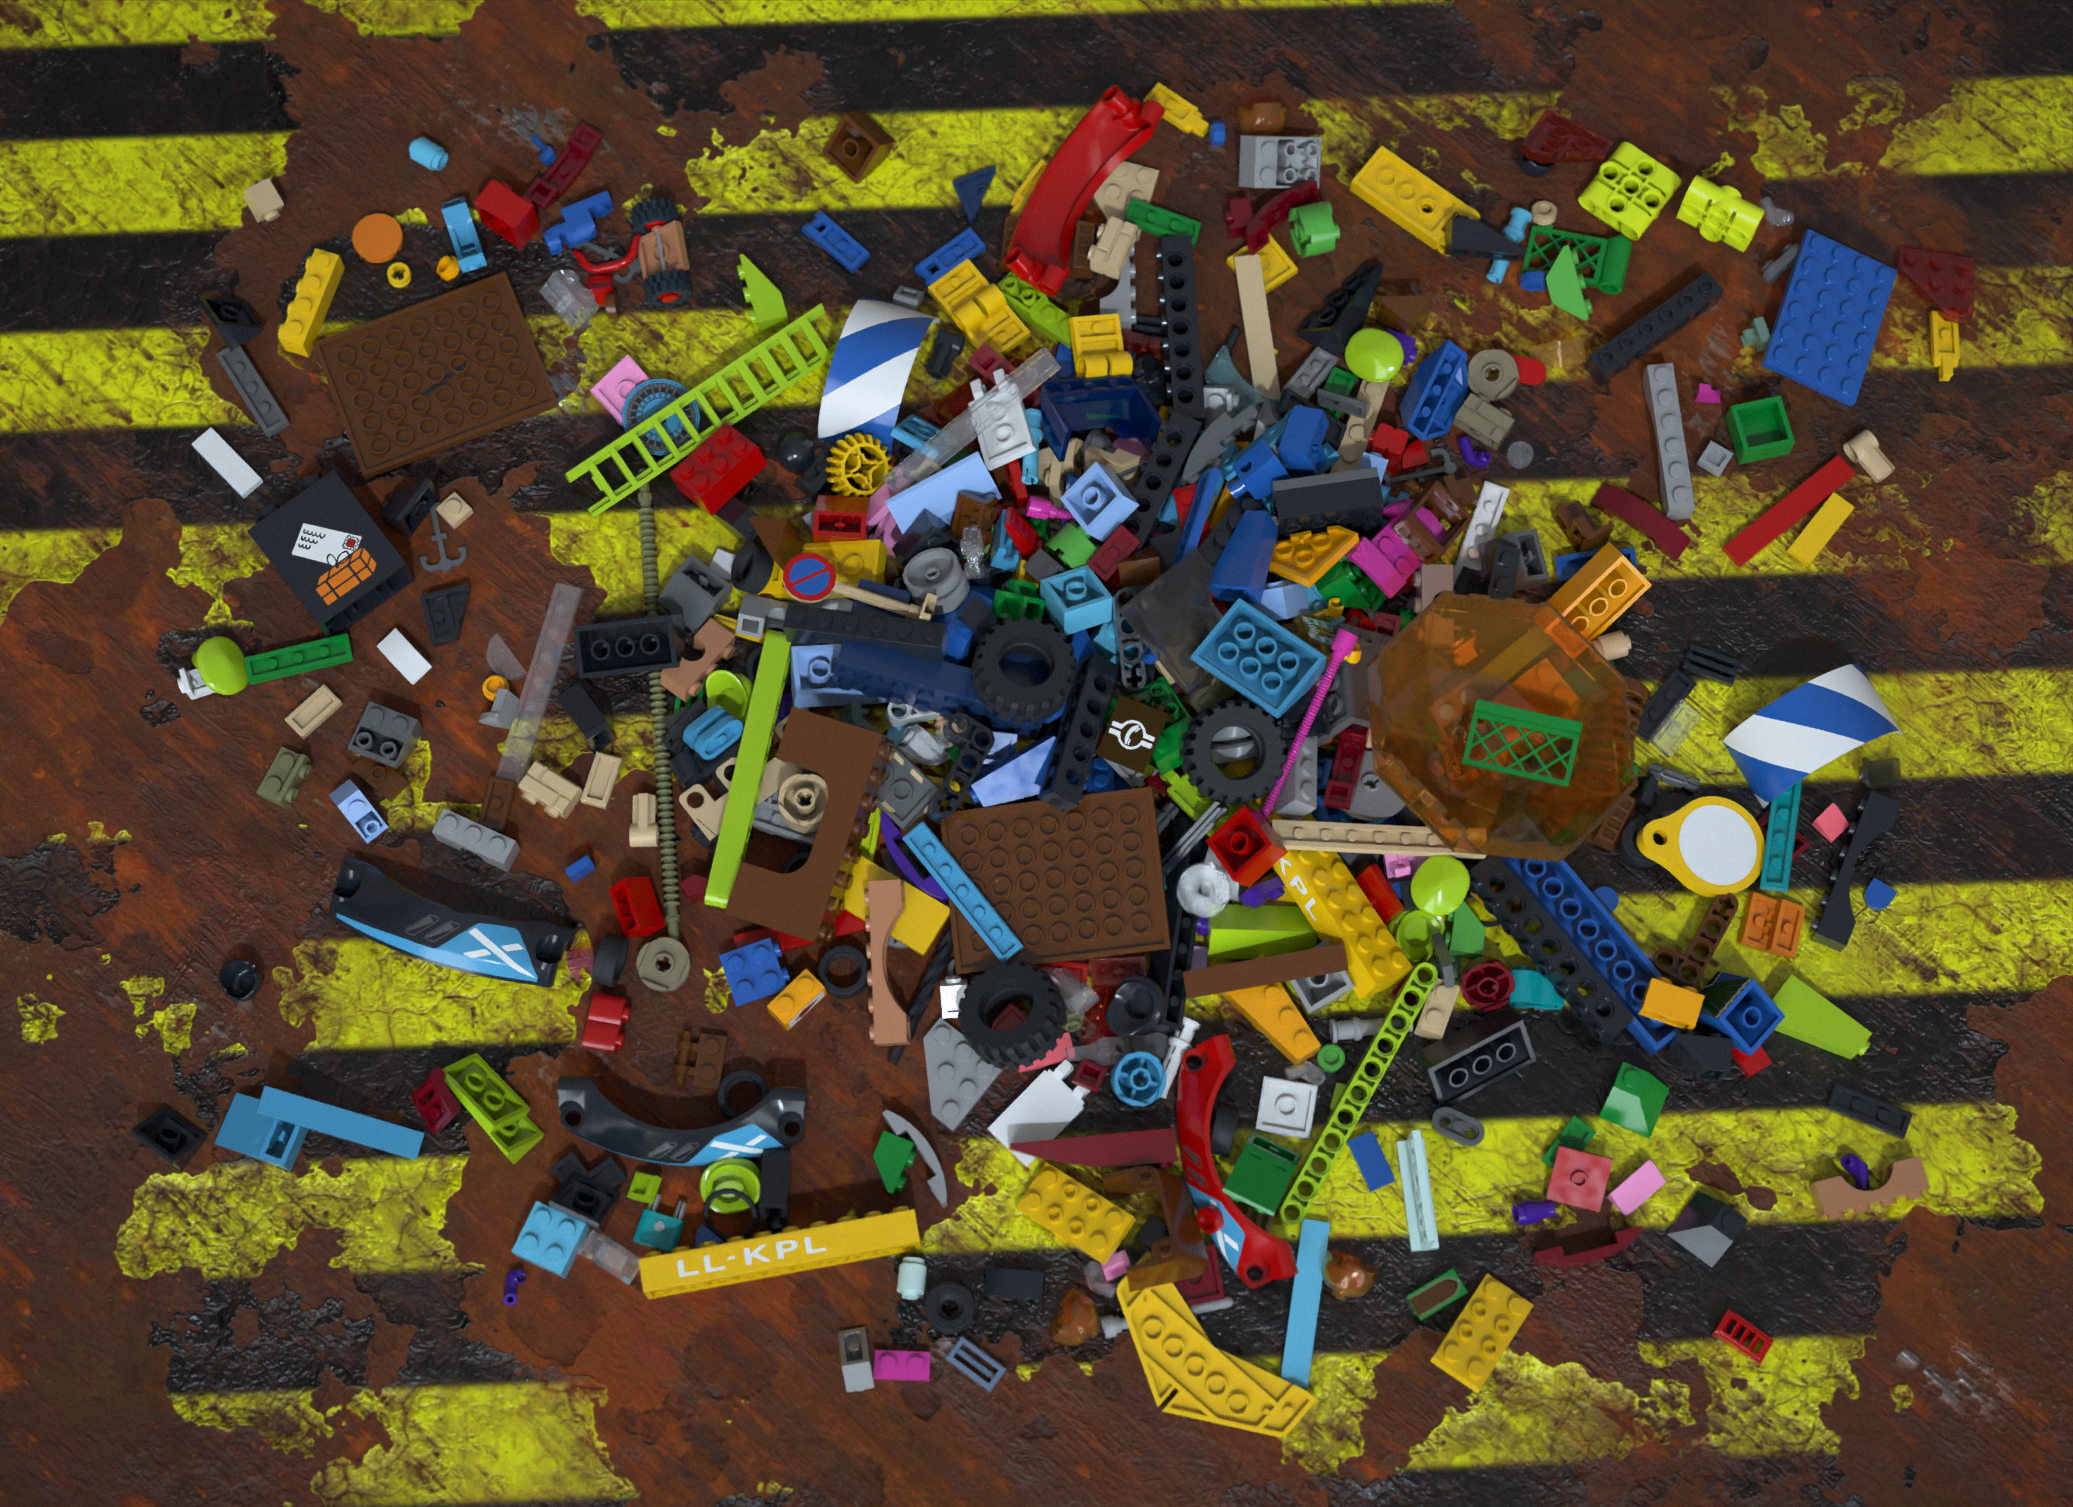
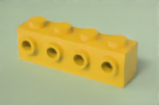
M316 248L313 255L309 256L306 261L305 275L297 283L296 297L294 301L289 303L287 309L288 317L285 324L282 323L278 331L279 340L285 351L310 357L314 347L313 343L316 342L345 269L339 255Z

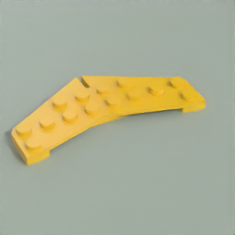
M1147 1251L1136 1264L1153 1261L1152 1254ZM1127 1275L1119 1283L1117 1296L1157 1407L1174 1388L1179 1390L1162 1410L1163 1412L1271 1436L1284 1437L1290 1433L1317 1401L1308 1391L1214 1347L1173 1283L1129 1292Z

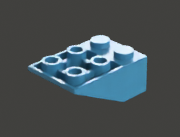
M236 1092L215 1144L291 1172L309 1129L257 1114L256 1110L260 1099Z

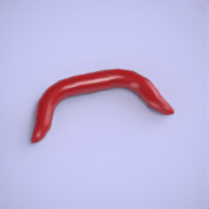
M639 233L634 236L628 253L621 259L601 264H592L581 251L573 249L572 252L581 267L589 273L602 274L620 270L630 265L636 258L641 234Z

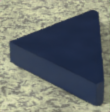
M995 165L952 181V186L969 224L974 222L997 172Z

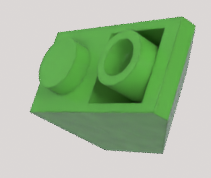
M1463 900L1462 904L1454 912L1447 915V921L1451 922L1450 932H1445L1444 940L1450 956L1473 960L1476 957L1482 956L1486 929Z

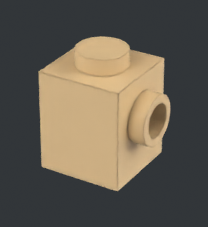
M269 178L247 187L243 195L258 223L265 219L267 222H270L280 216L284 203Z

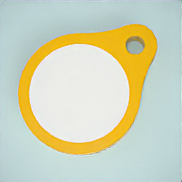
M1705 796L1695 799L1675 813L1647 823L1637 834V846L1644 856L1667 869L1685 887L1705 897L1716 898L1719 894H1728L1727 892L1735 895L1750 886L1760 875L1763 868L1765 841L1758 823L1745 808L1727 798ZM1658 833L1662 836L1663 845H1658L1654 842L1653 834Z

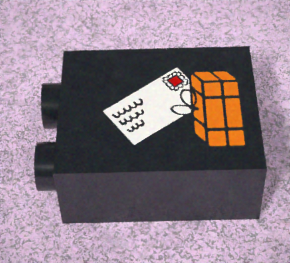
M332 470L324 477L321 473H315L305 478L296 488L298 495L280 507L279 504L273 503L261 509L253 518L254 526L247 530L258 549L327 638L340 635L415 581L406 562L336 472Z

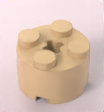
M795 774L782 784L778 795V806L781 818L789 828L802 834H809L818 830L828 800L826 782L814 774ZM810 800V805L801 806L800 801L808 802Z

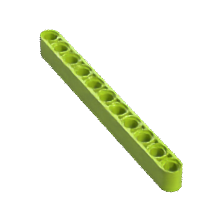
M768 629L765 636L706 889L705 905L726 909L741 861L744 862L791 660V647L794 646V643L787 642L784 632Z
M1427 962L1421 963L1413 967L1414 969L1406 977L1279 1204L1276 1213L1278 1220L1286 1226L1296 1225L1304 1219L1434 986L1438 974L1432 964ZM1419 969H1424L1428 972L1429 980L1427 983H1423L1418 979L1417 972ZM1406 992H1410L1415 996L1416 1003L1414 1006H1408L1405 1003L1404 995ZM1393 1016H1399L1402 1019L1403 1026L1401 1030H1396L1392 1027L1391 1018ZM1380 1039L1386 1040L1390 1045V1050L1387 1054L1380 1052L1378 1049V1041ZM1367 1063L1375 1065L1377 1073L1374 1077L1366 1075L1364 1067ZM1354 1086L1360 1087L1363 1091L1364 1096L1361 1101H1356L1351 1096V1090ZM1340 1110H1345L1350 1115V1122L1347 1125L1341 1124L1338 1120ZM1327 1134H1333L1337 1139V1145L1334 1149H1330L1325 1145L1324 1139ZM1315 1157L1320 1158L1324 1163V1168L1320 1173L1315 1172L1311 1167V1162ZM1301 1181L1307 1182L1310 1186V1194L1306 1197L1301 1196L1298 1192L1297 1187ZM1288 1205L1295 1207L1297 1210V1216L1293 1221L1288 1220L1284 1215V1210Z

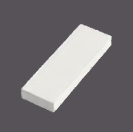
M209 428L192 443V446L243 499L263 483V480L212 428Z

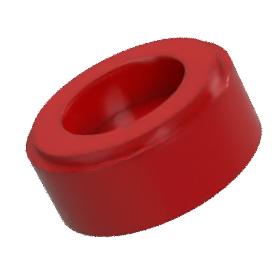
M1207 1205L1197 1212V1223L1203 1232L1213 1234L1223 1228L1224 1217L1218 1207Z

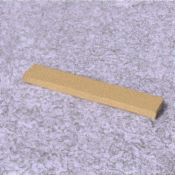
M1260 255L1234 257V267L1255 405L1263 404L1267 397L1277 403L1280 400L1281 393Z

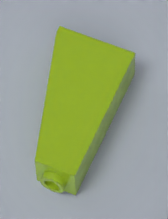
M1793 974L1785 980L1771 999L1785 1015V1018L1774 1029L1775 1031L1848 1059H1852L1857 1054L1862 1056L1871 1044L1867 1040L1872 1032Z

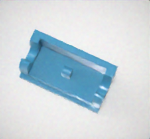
M1003 509L993 530L990 566L1015 573L1019 561V551H1017L1004 526L1006 510Z

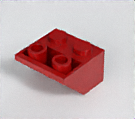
M818 495L814 510L812 534L814 543L867 540L871 499L866 497Z

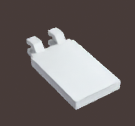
M1003 368L993 372L998 390L988 394L986 386L982 385L980 379L970 382L975 400L969 402L968 405L985 466L989 471L1037 450L1019 387L1015 382L1011 384L1008 374L1005 375Z
M1065 1059L1054 1072L1050 1069L1047 1072L1044 1070L991 1124L988 1131L1008 1150V1144L1056 1139L1084 1110L1083 1105L1085 1102L1083 1099L1090 1090L1077 1085L1072 1091L1063 1082L1074 1070L1073 1065ZM1009 1150L1027 1168L1036 1159Z

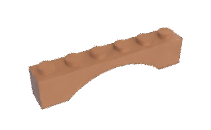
M901 879L868 881V888L864 890L865 904L869 905V915L865 917L866 931L870 932L871 942H867L866 952L867 958L871 959L872 969H868L867 979L868 985L872 986L873 996H869L868 1005L869 1012L873 1013L874 1023L870 1024L869 1027L870 1039L874 1040L877 1046L911 1044L910 1017L901 1008L893 994L888 980L886 965L887 948L891 933L898 919L906 910L905 883Z

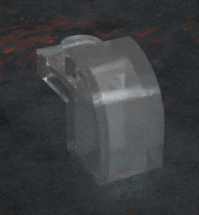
M944 722L932 737L922 727H912L896 747L909 760L915 763L938 765L951 757L944 749L951 747L953 744L945 739L942 729L946 723ZM952 723L953 730L959 733L961 729L955 723Z
M591 1230L577 1252L583 1258L599 1266L627 1285L631 1283L640 1269L638 1261L640 1258L612 1239L594 1230Z

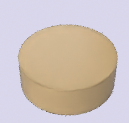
M1548 201L1536 202L1531 210L1532 220L1539 225L1552 224L1556 220V206Z

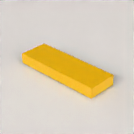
M1833 492L1790 546L1787 553L1809 567L1855 507Z

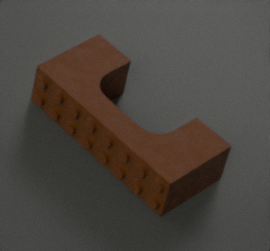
M791 708L775 758L787 765L821 775L828 787L827 804L806 863L797 871L782 874L741 861L724 912L725 914L828 947L829 941L832 942L836 935L837 927L834 925L837 916H841L845 907V901L843 900L845 892L851 888L854 876L851 873L854 864L857 865L861 858L862 849H860L862 839L867 838L870 830V823H868L870 815L876 811L879 799L876 796L879 787L882 788L887 778V772H885L886 765L894 757V741L883 734L799 708Z

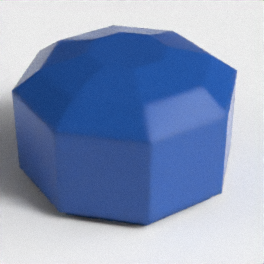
M1213 120L1210 124L1209 138L1213 146H1224L1225 123L1223 120Z

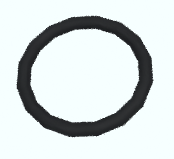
M722 1188L714 1191L707 1198L703 1208L704 1220L708 1228L717 1237L726 1241L729 1238L737 1237L720 1232L713 1225L709 1216L711 1202L717 1196L734 1194L741 1197L749 1205L752 1212L750 1228L745 1233L737 1235L744 1236V1239L748 1238L755 1231L758 1222V1213L753 1201L745 1193L734 1188Z

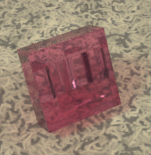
M591 947L567 953L568 969L576 980H580L579 971L581 968L588 969L592 977L596 958L594 948Z

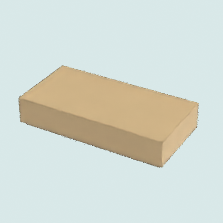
M323 684L284 720L304 740L340 708L343 703Z
M596 752L580 799L581 803L607 810L623 762L622 758Z

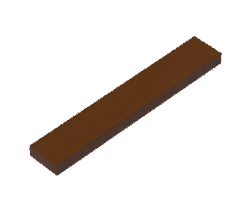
M1341 943L1183 972L1187 999L1348 971L1349 967L1345 945Z

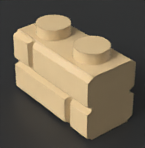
M1112 216L1108 218L1106 224L1102 223L1097 233L1099 241L1097 245L1092 244L1088 252L1087 259L1090 260V269L1094 272L1105 274L1108 277L1119 279L1137 239L1138 227L1135 224L1123 222L1121 219Z
M537 760L518 786L523 793L521 797L532 805H535L536 802L540 803L545 807L543 810L555 819L558 816L567 819L583 793L579 786Z
M1437 978L1426 998L1414 1034L1434 1042L1441 1040L1461 987L1455 985L1454 987L1445 988L1443 980Z

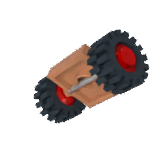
M653 198L649 202L644 200L642 201L643 204L637 203L636 207H632L631 217L634 232L642 235L638 252L644 280L646 302L649 306H655V308H660L661 306L663 308L668 306L676 307V304L682 305L684 304L683 301L688 302L689 298L692 297L689 276L687 273H684L690 267L682 223L678 220L676 205L673 201L671 202L669 199L664 201V198H659V200Z

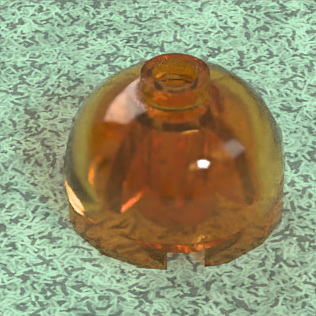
M1281 102L1253 104L1251 110L1246 111V106L1236 110L1239 128L1244 135L1277 136L1284 130L1287 123L1286 103L1282 105Z
M1338 1250L1327 1251L1321 1268L1325 1284L1332 1289L1331 1295L1346 1301L1347 1297L1358 1298L1368 1293L1375 1284L1379 1271L1370 1264H1367L1365 1268L1359 1262V1258Z
M1074 1288L1071 1289L1059 1304L1063 1308L1058 1316L1056 1313L1054 1314L1048 1335L1060 1344L1078 1346L1086 1342L1089 1337L1094 1338L1100 1328V1323L1097 1322L1099 1313L1097 1305L1091 1297L1082 1291Z

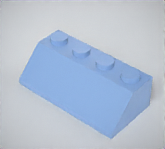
M977 451L885 500V503L902 534H904L924 510L941 519L950 527L953 523L958 493L962 491L985 500L992 496L1000 500L1002 496Z
M842 644L791 647L793 707L848 705L851 702L879 704L889 703L890 701L881 697H868L862 692L853 689L848 691L842 690L836 685L831 684Z

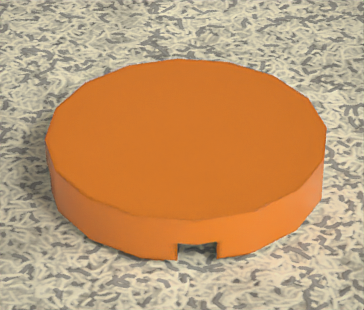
M375 213L364 217L357 223L353 229L352 241L356 252L366 261L383 263L390 261L398 251L400 252L403 247L404 236L401 226L394 218L386 214Z

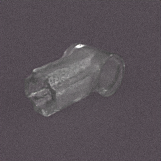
M1065 967L1056 968L1050 973V979L1060 992L1066 1006L1076 1017L1079 1018L1099 1001L1095 991L1086 982L1081 983Z

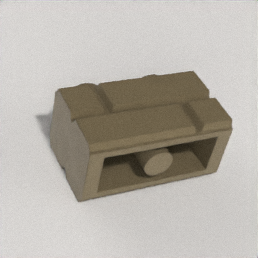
M1470 393L1455 415L1453 425L1496 451L1512 429L1515 419L1512 418V414L1504 408L1497 409L1492 406L1487 397L1481 394L1476 396Z

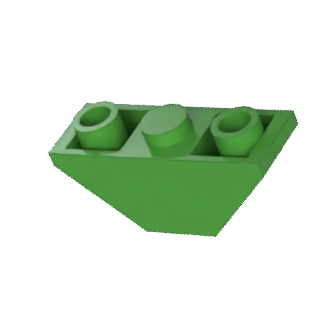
M1570 245L1562 248L1545 278L1551 301L1554 305L1583 321L1589 320V314L1593 313L1590 299H1584L1582 289L1586 288L1583 274H1577L1575 266L1579 264L1576 249L1571 250Z

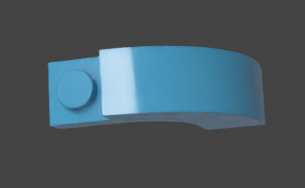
M462 196L440 203L462 272L486 266L487 263L465 197Z

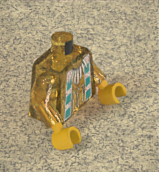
M1339 598L1330 599L1327 609L1323 610L1320 608L1307 614H1299L1291 624L1284 623L1282 625L1283 628L1325 655L1326 669L1329 666L1330 660H1332L1331 654L1333 649L1330 647L1336 636L1331 620L1326 619V617L1329 616L1332 619L1341 617L1344 606L1338 607L1340 603ZM1359 643L1355 644L1350 657L1345 656L1344 660L1351 664H1356L1361 659Z

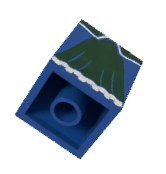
M1718 971L1698 993L1705 997L1696 1025L1708 1034L1719 1033L1723 1034L1724 1038L1732 1039V1047L1749 1056L1758 1049L1785 1018L1782 1011L1753 978Z

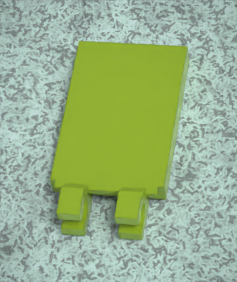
M1213 763V765H1214V767L1216 768V770H1217L1220 774L1226 776V775ZM1173 770L1163 776L1160 775V778L1169 786L1167 794L1194 822L1214 802L1211 798L1204 797L1198 793L1199 789L1196 786H1191L1187 780L1189 778L1187 772L1181 777ZM1252 801L1240 804L1225 803L1228 807L1227 812L1206 834L1210 837L1244 805L1259 812L1261 810Z

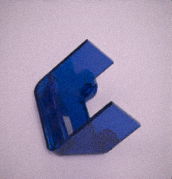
M1118 374L1047 380L1041 385L1039 396L1043 437L1059 462H1064L1071 432L1075 430L1112 427L1114 432L1122 439L1139 438L1147 452L1150 453L1153 442L1157 440L1162 419L1133 377Z

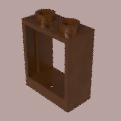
M1437 480L1419 493L1391 529L1427 566L1443 556L1473 517L1448 492L1446 487ZM1426 500L1451 525L1439 541L1414 517Z

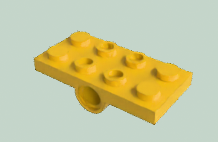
M968 258L928 287V292L976 349L986 341L1004 356L1031 336L1029 329L1007 305L1006 298L1000 289L993 283L989 284Z
M1119 313L1069 318L1082 422L1133 416L1128 377L1131 376L1133 371V361L1130 353L1124 351Z
M1047 1162L1015 1206L1019 1212L1051 1231L1061 1241L1071 1247L1075 1246L1103 1265L1107 1264L1136 1221L1135 1217Z
M1486 1274L1430 1361L1478 1393L1534 1305L1489 1274Z

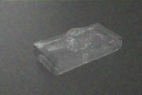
M1678 700L1648 741L1666 757H1672L1702 716L1684 700Z

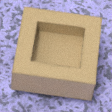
M456 492L435 508L437 513L453 529H456L474 513Z

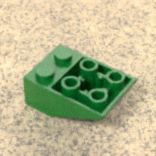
M1164 676L1133 693L1146 699L1145 705L1153 707L1154 703L1169 708L1168 714L1176 717L1174 722L1166 721L1151 758L1152 763L1161 776L1184 764L1183 757H1180V749L1183 748L1184 743L1181 739L1183 733L1187 732V725L1192 719Z
M1252 1132L1222 1192L1228 1194L1235 1201H1243L1253 1206L1260 1213H1268L1273 1216L1302 1155Z

